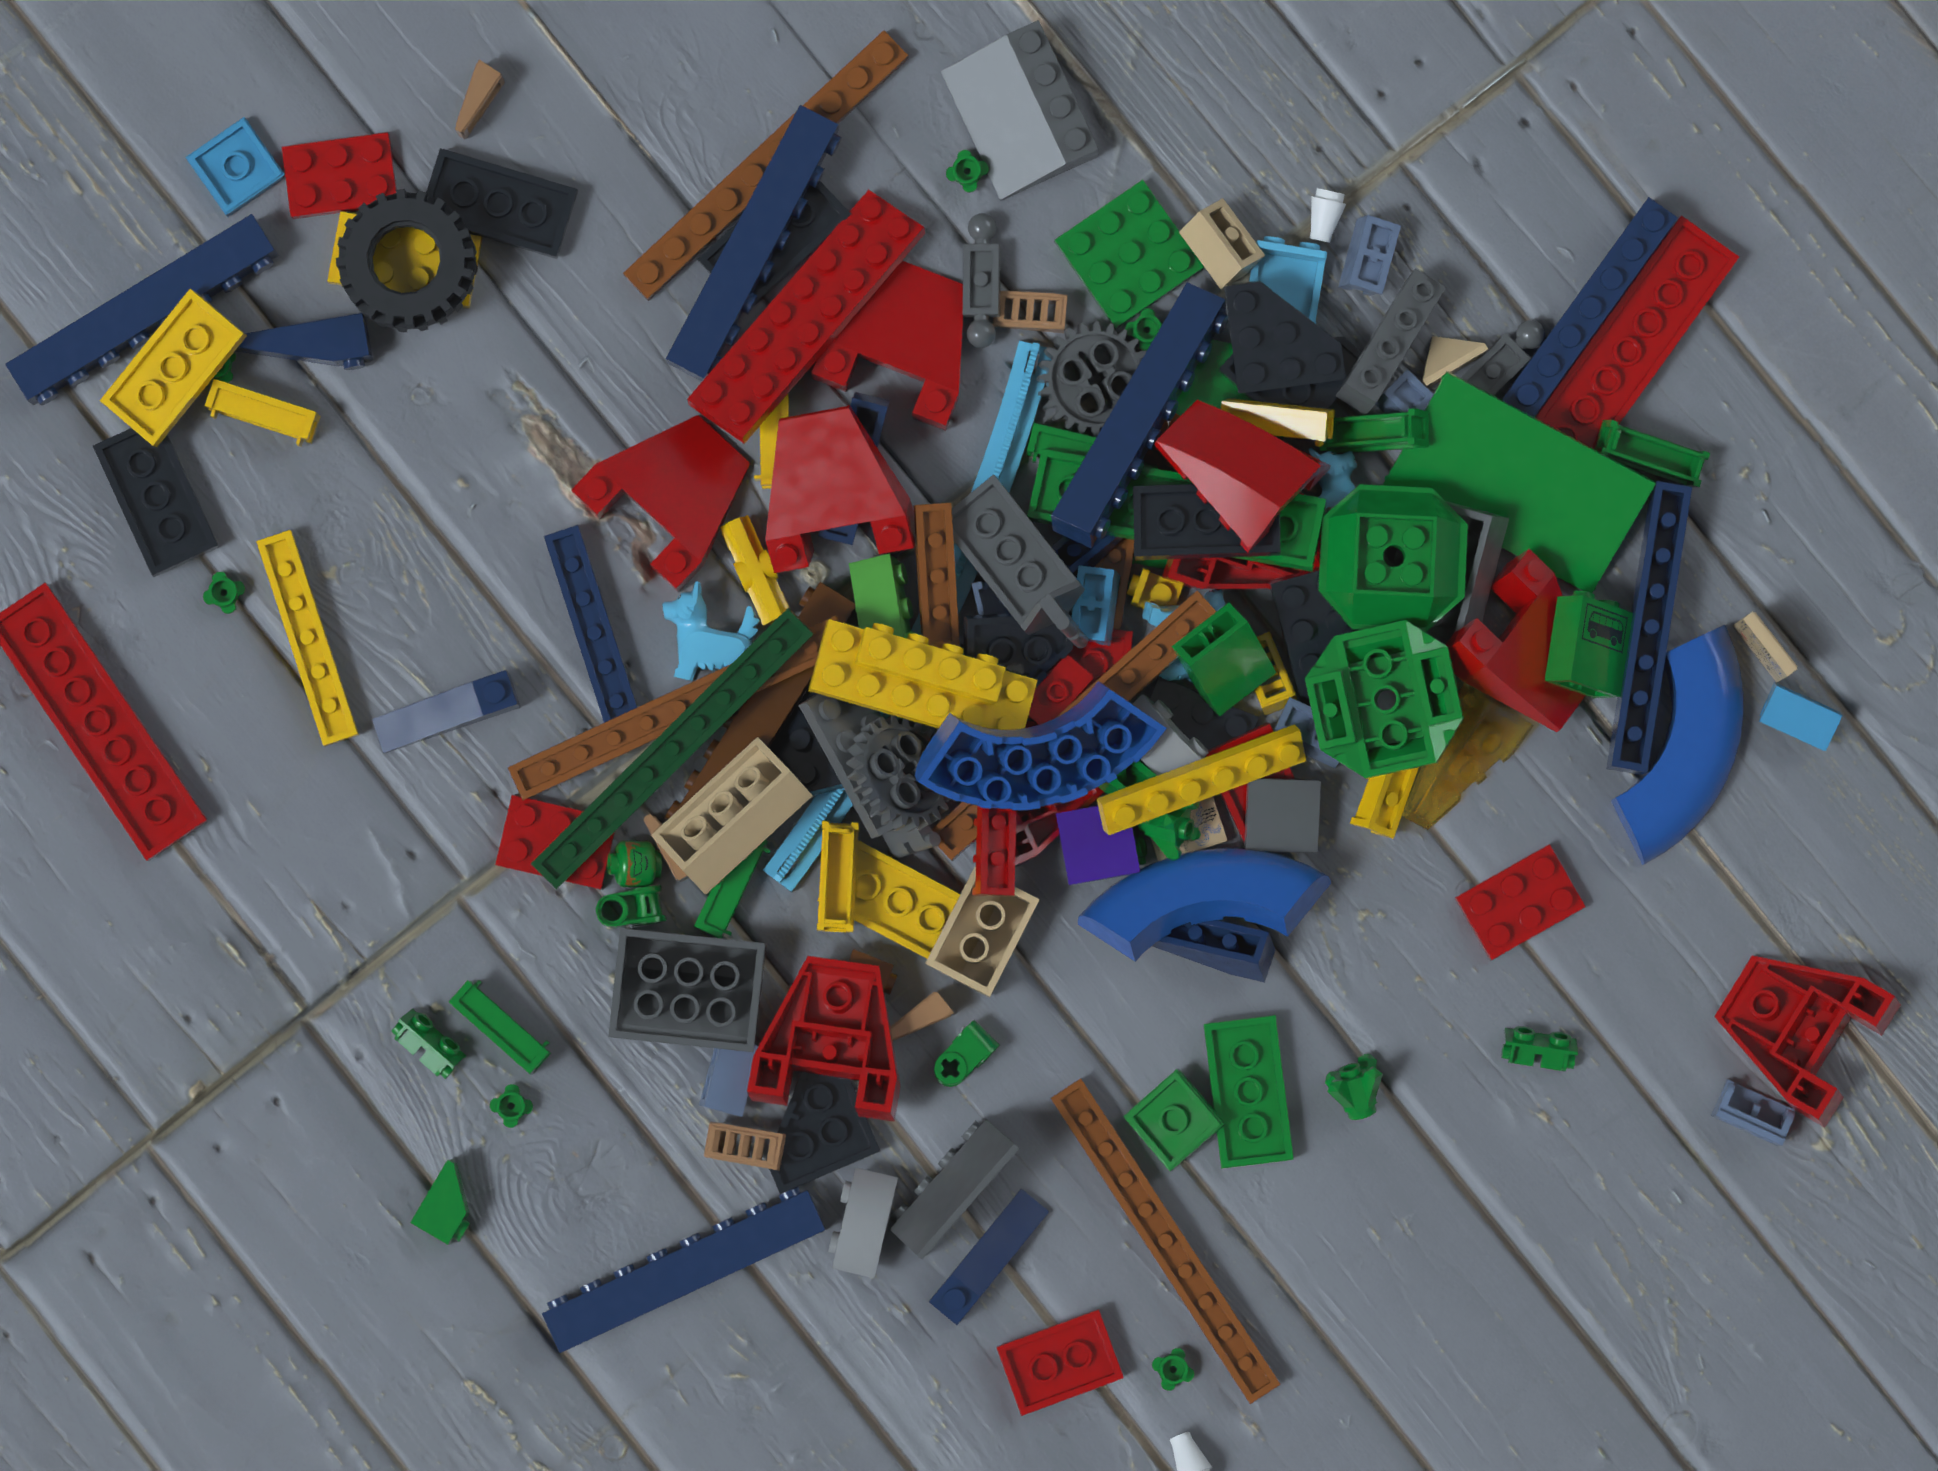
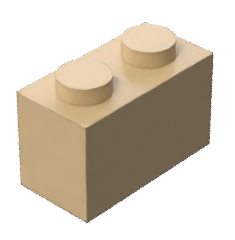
M1223 198L1200 210L1179 231L1220 289H1223L1224 285H1230L1244 277L1265 256Z

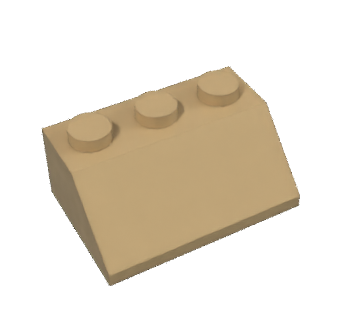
M974 867L925 964L990 998L1040 899L1015 887V896H973L972 888H975L976 867Z

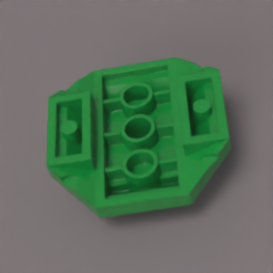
M1359 484L1322 518L1318 592L1341 616L1351 630H1363L1406 620L1426 633L1465 597L1468 524L1433 488ZM1386 549H1399L1403 554V563L1397 567L1387 565L1383 558Z
M1406 620L1334 636L1315 666L1312 667L1305 677L1320 750L1365 779L1437 764L1464 720L1449 647ZM1392 690L1396 695V703L1391 709L1382 710L1378 705V697L1383 691Z

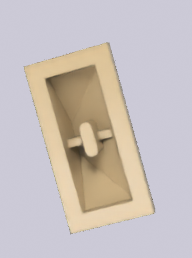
M1432 336L1421 382L1427 388H1430L1441 381V377L1446 371L1452 374L1482 357L1489 349L1485 343Z

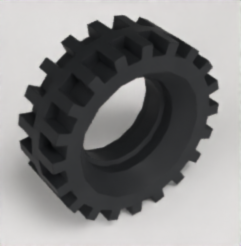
M398 189L396 194L387 196L381 193L376 195L377 200L368 205L363 203L358 207L360 211L353 219L348 218L345 223V233L343 237H339L337 244L339 256L336 258V266L339 269L342 287L359 311L366 318L372 319L381 327H391L399 332H407L408 329L425 331L428 330V326L438 322L441 325L448 321L446 317L455 310L459 312L463 307V300L467 294L471 295L474 288L472 283L474 275H477L478 266L476 264V247L470 232L459 214L453 211L440 198L435 199L428 196L426 192L419 190L417 193H409L405 189ZM412 227L424 231L434 239L439 248L440 264L436 276L427 286L415 292L401 293L389 289L379 281L374 272L373 256L377 244L386 234L397 228Z

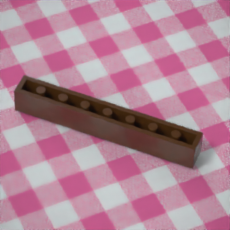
M819 582L816 589L810 586L803 595L799 605L804 608L798 617L808 627H812L837 615L841 623L848 624L856 611V606L852 601ZM815 666L754 693L742 705L740 710H737L722 725V727L727 729L720 742L713 739L703 755L708 761L701 772L696 769L692 772L684 785L688 793L681 803L677 800L674 801L665 819L668 820L757 737L770 748L810 685Z

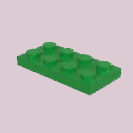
M1276 1015L1203 1024L1213 1109L1226 1123L1216 1132L1221 1169L1294 1160Z

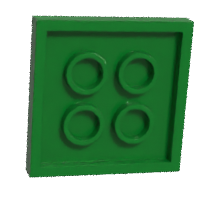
M1143 179L1054 240V243L1110 323L1113 324L1115 330L1204 269L1203 264L1181 236L1179 230Z

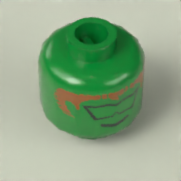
M622 840L616 845L614 853L608 854V874L614 875L617 884L621 887L651 886L655 878H660L661 852L659 849H655L654 845L648 840Z

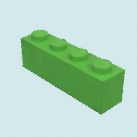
M891 554L849 563L859 628H872L874 623H879L894 628L893 635L907 638L909 633L915 634L914 631L911 632L909 620L914 616L913 607L909 597H906L904 584H908L905 565L900 563Z

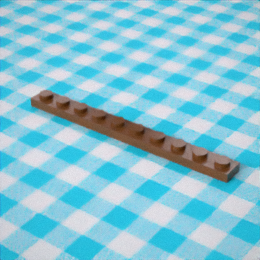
M883 30L803 106L839 124L896 71L909 56ZM795 113L623 272V275L647 301L743 213Z
M1197 590L1057 717L1078 704L1098 681L1130 702L1178 659L1171 646L1217 611ZM961 802L931 829L932 832L939 834L941 842L938 847L951 861H954L976 841L977 827L974 826V819L977 818V805Z
M837 615L829 618L830 620L840 622ZM829 619L809 627L814 634L756 692L815 666L826 622ZM731 664L509 766L508 770L522 800L657 739Z
M1080 1078L1051 1097L1050 1099L1249 1404H1252L1279 1386L1280 1382L1082 1079Z

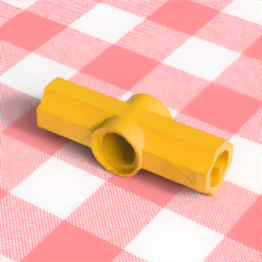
M746 515L734 519L720 528L727 547L735 560L733 565L745 592L749 593L762 625L765 627L772 624L790 607L776 580L779 578L777 573L773 571L766 549L763 550L751 520Z

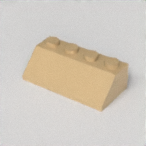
M757 737L651 836L706 895L813 795Z

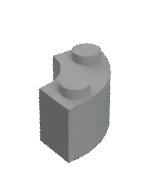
M1142 694L1133 703L1134 706L1167 728L1153 747L1141 758L1157 776L1206 758L1205 756L1209 753L1208 750L1195 737L1189 740L1170 719L1173 713L1162 701L1158 699L1154 703Z
M855 1168L852 1182L845 1180L840 1202L847 1203L840 1232L833 1231L828 1251L835 1254L833 1269L875 1278L898 1177Z

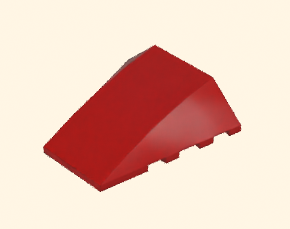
M1196 400L1154 444L1184 480L1189 478L1198 489L1196 494L1205 504L1209 502L1220 514L1219 521L1228 531L1232 529L1241 539L1240 545L1247 553L1269 532L1276 516L1304 487L1310 490L1331 467V465L1291 446L1267 431L1200 400Z

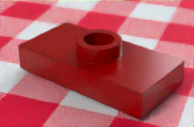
M1067 655L1035 689L1028 717L1037 725L1055 719L1075 701L1094 677L1071 656Z

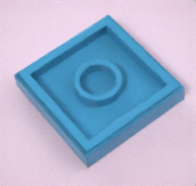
M245 117L185 157L227 217L285 178V174Z

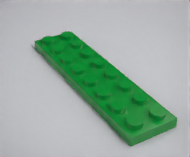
M1042 449L1027 515L1032 522L1052 525L1051 515L1085 456ZM1144 467L1138 479H1131L1126 488L1128 494L1122 507L1119 510L1115 508L1109 517L1111 523L1106 535L1134 540L1133 486L1185 485L1193 483L1189 478L1184 480L1177 472ZM1297 494L1280 512L1281 556L1233 558L1313 572L1322 518L1327 504L1326 499Z

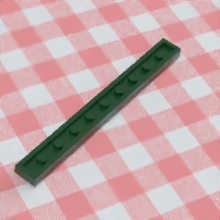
M787 608L531 863L534 868L555 889L559 888L814 632L790 608Z

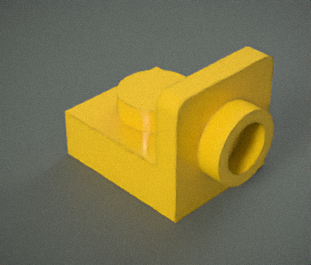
M1143 568L1141 576L1133 574L1127 595L1133 596L1131 605L1144 609L1146 601L1153 602L1158 606L1177 605L1183 585L1164 579L1162 576L1153 574L1150 570Z

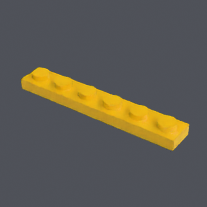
M288 530L256 541L323 746L326 747L359 736L293 532Z
M1295 724L1097 798L1103 830L1108 835H1112L1305 762L1306 757L1300 729Z

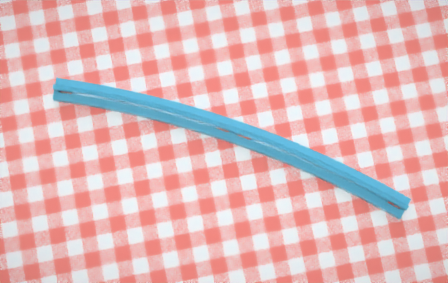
M1019 340L998 416L971 492L994 474L1010 493L1041 396H1038V392L1044 389L1045 383L1036 381L1039 375L1046 374V371L1041 369L1038 364L1040 361H1050V358L1044 353L1047 347L1040 346L1039 343L1033 342L1031 344ZM1030 353L1029 360H1028L1027 367H1026V371L1024 372L1025 366H1026V362H1027V358H1028V354ZM1037 355H1039V359H1038V363H1037V366H1036L1035 374H1032V373H1033V370H1034L1035 362H1036V359H1037ZM954 542L959 616L978 571ZM920 613L911 629V632L914 631L918 635H921ZM880 712L884 719L891 716L890 714ZM844 788L816 795L763 869L766 874L790 892H793L821 853L822 821L842 823L852 808L853 804ZM796 860H799V862L796 864V866L793 868V870L790 872V874H789V875L786 877V879H785V878H784L785 875L788 873V871H789V870L791 869V867L794 865V863L796 862Z

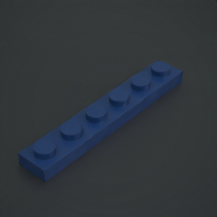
M576 525L545 535L544 539L603 721L606 722L637 708V704L580 528Z

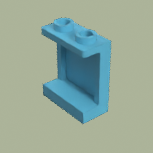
M1265 236L1263 241L1257 240L1256 243L1265 256L1251 269L1249 282L1261 281L1316 324L1327 252L1321 251V246L1314 243L1300 242L1299 247L1285 245V240L1278 237Z

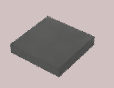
M1260 778L1247 783L1244 848L1246 850L1318 853L1321 780Z

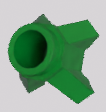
M1200 801L1138 824V829L1140 832L1145 833L1146 836L1152 838L1168 859L1176 861L1182 854L1180 845L1185 840L1195 841L1201 836L1199 828L1194 827V820L1190 816L1192 810L1199 808Z
M1364 1054L1358 1057V1063L1344 1065L1339 1071H1331L1326 1076L1325 1084L1329 1088L1327 1092L1343 1106L1345 1113L1348 1114V1118L1351 1120L1364 1119L1376 1113V1095L1383 1073L1376 1069L1377 1059L1371 1054Z

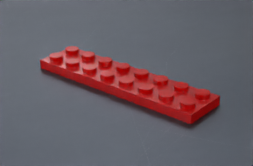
M869 189L849 211L851 215L836 226L687 398L689 406L743 444L747 442L926 234L924 226Z
M1681 215L1535 418L1594 449L1603 420H1614L1620 424L1737 262L1739 256Z
M46 582L0 612V646L145 860L150 861L206 823L208 819Z

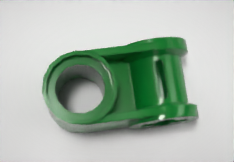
M662 886L641 887L627 892L603 896L596 905L598 921L608 928L631 925L642 926L666 922L667 918L666 915L662 914L659 897ZM646 897L649 898L651 910L650 914L647 913L645 901ZM615 901L622 906L623 913L618 920L608 921L602 916V908L607 902Z
M973 1020L936 1060L934 1067L935 1078L943 1086L953 1087L959 1085L976 1067L981 1066L1000 1044L981 1025ZM945 1061L948 1064H952L954 1061L959 1064L957 1067L959 1076L956 1078L952 1075H949L947 1078L942 1076L944 1071L942 1063Z

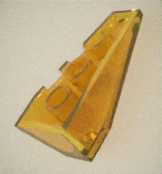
M1464 683L1458 691L1464 720L1439 762L1421 767L1402 813V816L1427 830L1460 802L1461 793L1472 783L1475 782L1477 785L1482 783L1487 778L1485 772L1498 760H1501L1503 763L1508 760L1534 726L1502 702L1467 683Z

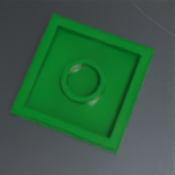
M1176 1069L1123 1116L1170 1172L1177 1168L1226 1124L1180 1069Z

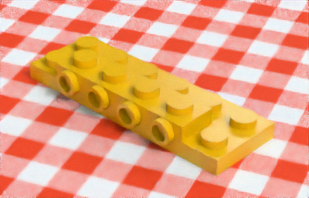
M830 619L826 622L808 691L938 729L949 713L971 724L990 729L1016 730L1026 727L1037 680L1005 671L1006 667L998 665V658L987 654H978L976 659L963 655V648L952 644H943L942 649L928 645L929 639L918 634L909 633L907 638L893 635L894 628L884 624L874 623L872 628L866 627L861 629Z

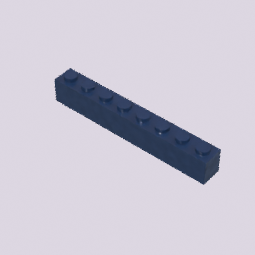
M802 105L798 107L666 357L667 364L703 381L722 359L720 355L725 345L732 346L741 330V327L736 325L743 312L749 314L758 298V295L753 293L759 281L765 283L769 278L775 265L770 261L775 250L782 251L791 235V231L787 230L792 218L794 217L799 220L808 203L804 196L809 186L816 188L825 171V168L820 165L826 154L833 156L842 137L837 135L839 131L837 123Z
M1650 197L1647 198L1503 397V401L1533 417L1537 414L1678 217Z
M250 214L15 357L5 365L27 401L32 405L36 403L45 405L59 395L57 392L59 389L68 384L73 387L85 381L90 376L88 372L99 365L105 368L116 362L120 358L119 353L130 346L132 349H136L146 344L150 339V334L158 329L189 289L194 290L208 303H211L213 301L212 296L222 290L228 293L238 288L243 283L242 278L254 271L255 274H259L269 269L274 264L273 259L279 255L253 214Z
M1188 282L1185 284L1051 515L1053 531L1091 549L1097 538H1104L1111 523L1109 517L1115 508L1119 510L1124 504L1128 494L1126 488L1131 479L1137 480L1145 464L1143 458L1148 450L1153 451L1156 448L1154 444L1162 435L1160 429L1165 420L1170 422L1173 419L1179 405L1177 400L1182 391L1188 392L1195 379V368L1199 362L1204 363L1207 360L1212 349L1211 341L1215 334L1220 335L1225 329L1228 315L1226 314L1224 298Z
M1656 481L1655 489L1649 496L1631 609L1633 618L1621 697H1617L1606 767L1608 770L1643 775L1648 771L1692 487Z
M799 1187L791 1189L779 1195L781 1201L779 1204L768 1208L766 1203L763 1202L746 1210L748 1218L738 1223H734L731 1217L712 1226L715 1231L712 1235L702 1239L699 1233L679 1241L682 1248L671 1254H668L667 1249L664 1248L647 1256L649 1264L635 1269L632 1263L613 1272L615 1280L602 1285L600 1279H597L580 1287L582 1295L569 1300L567 1294L548 1302L549 1310L543 1312L542 1316L559 1353L825 1231L826 1227L809 1190L801 1193Z

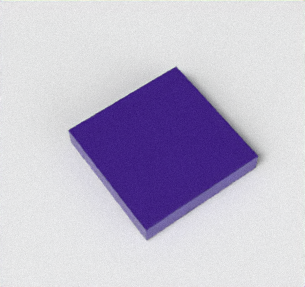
M1098 806L1056 813L1069 886L1141 873L1132 827L1108 835L1103 830Z

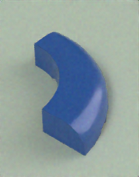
M1726 625L1666 652L1664 668L1669 682L1672 702L1671 719L1666 738L1657 759L1647 773L1635 785L1611 800L1642 865L1665 853L1681 841L1702 820L1726 784L1735 762L1741 740L1744 717V692L1738 658Z
M1098 681L1092 690L1069 711L1046 723L1016 730L990 729L971 724L949 713L922 753L916 767L915 778L917 782L940 795L955 801L977 805L981 808L1038 809L1040 806L1073 801L1087 795L1089 791L1105 782L1110 783L1115 780L1117 775L1133 762L1137 763L1153 747L1167 728Z
M1245 848L1195 850L1182 853L1176 861L1165 858L1140 868L1141 873L1127 875L1092 901L1078 916V925L1135 962L1152 945L1171 934L1172 929L1189 922L1193 925L1206 921L1223 920V917H1241L1245 921L1264 925L1288 937L1329 887L1331 879L1328 875L1305 863L1267 851L1246 850Z

